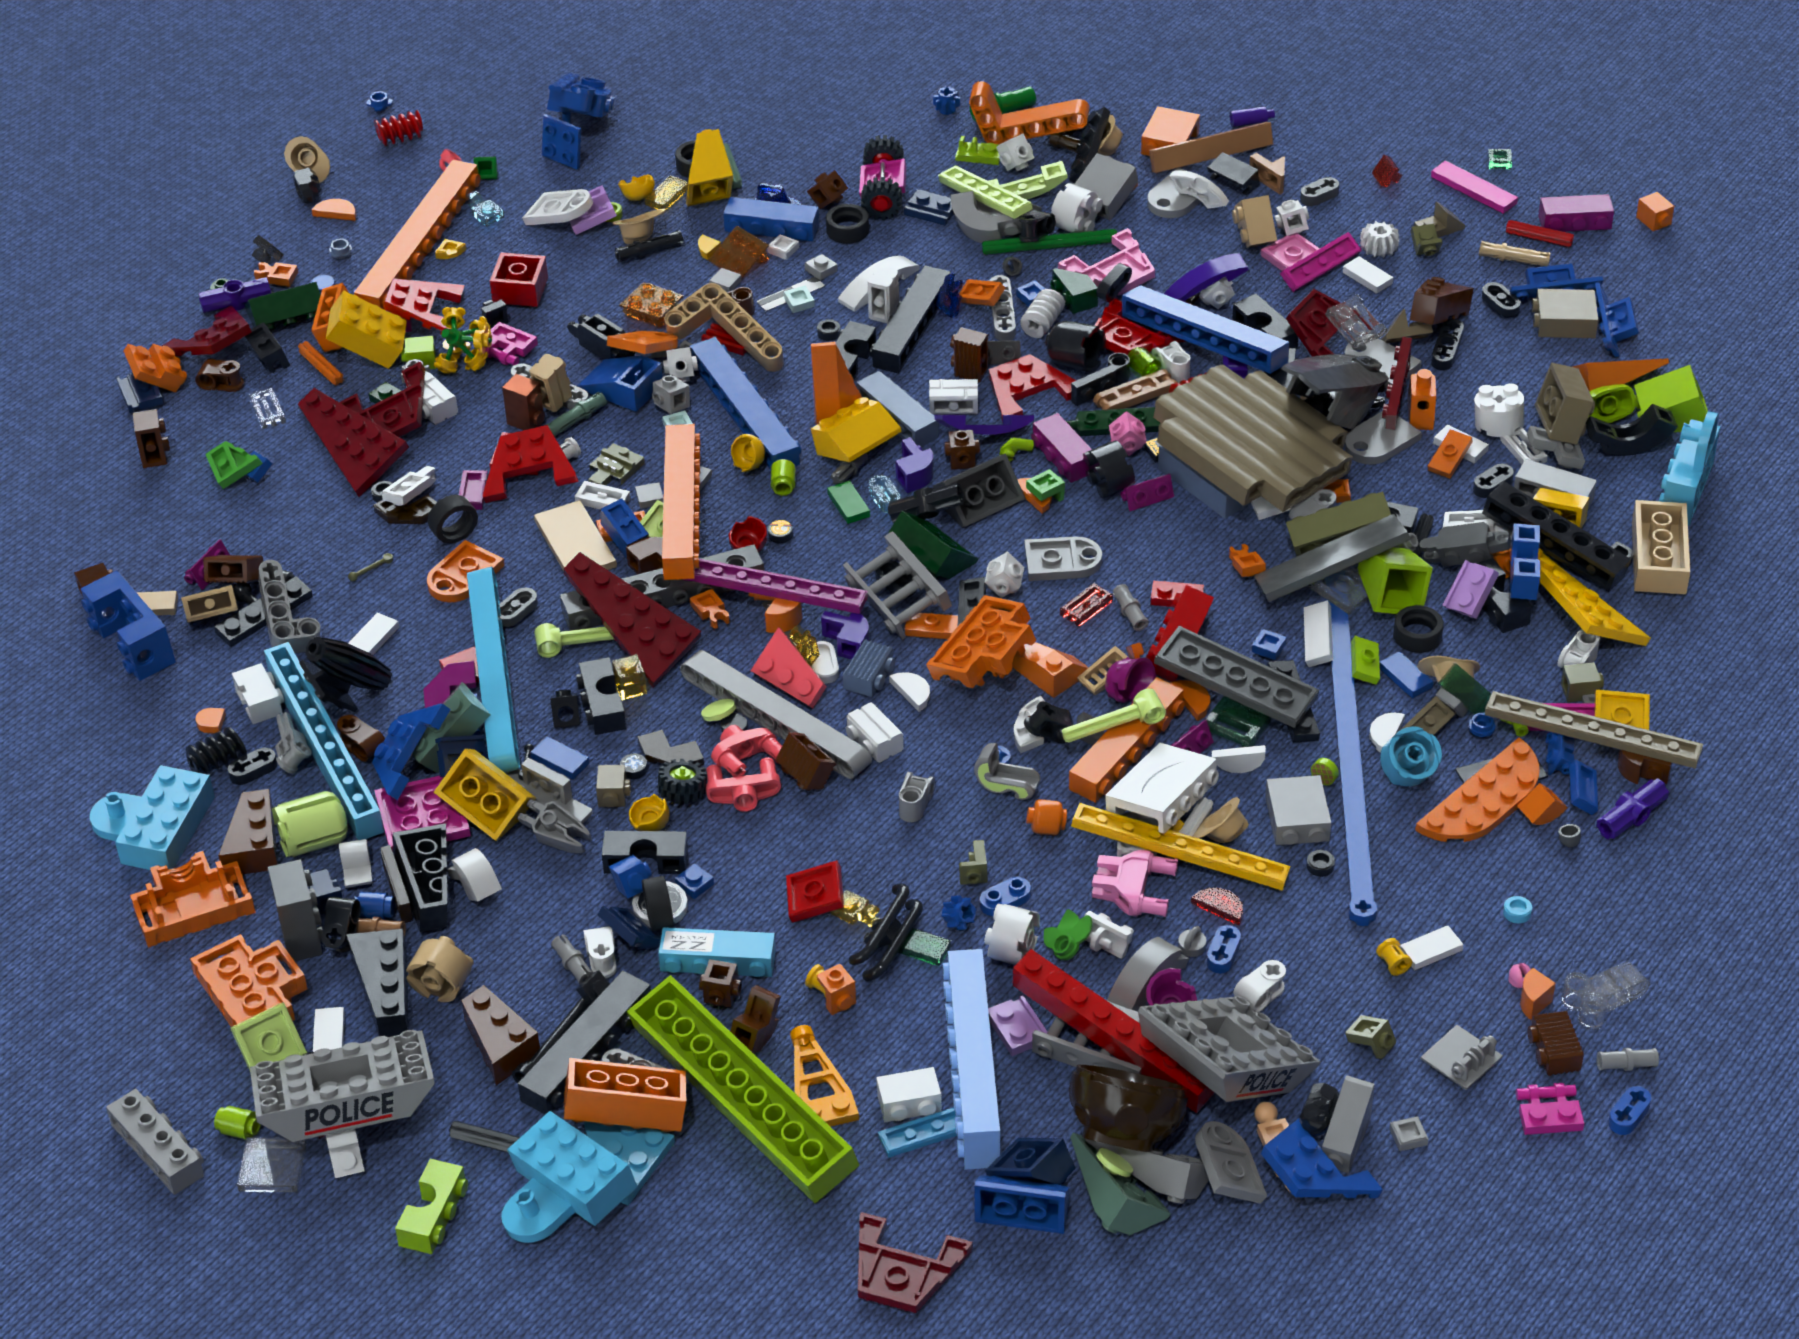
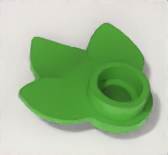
M1067 909L1057 928L1048 927L1044 929L1045 945L1053 949L1055 956L1060 960L1071 959L1077 953L1079 944L1091 932V916L1087 915L1080 919L1077 914Z

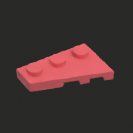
M779 627L750 670L755 675L812 709L827 688Z

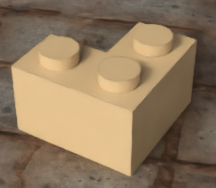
M1269 195L1244 199L1234 206L1235 210H1232L1233 222L1238 224V229L1243 228L1240 230L1242 243H1246V248L1272 244L1277 241Z

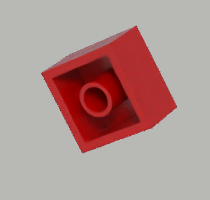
M500 252L490 278L492 301L495 303L502 300L506 305L538 307L548 280L546 256Z

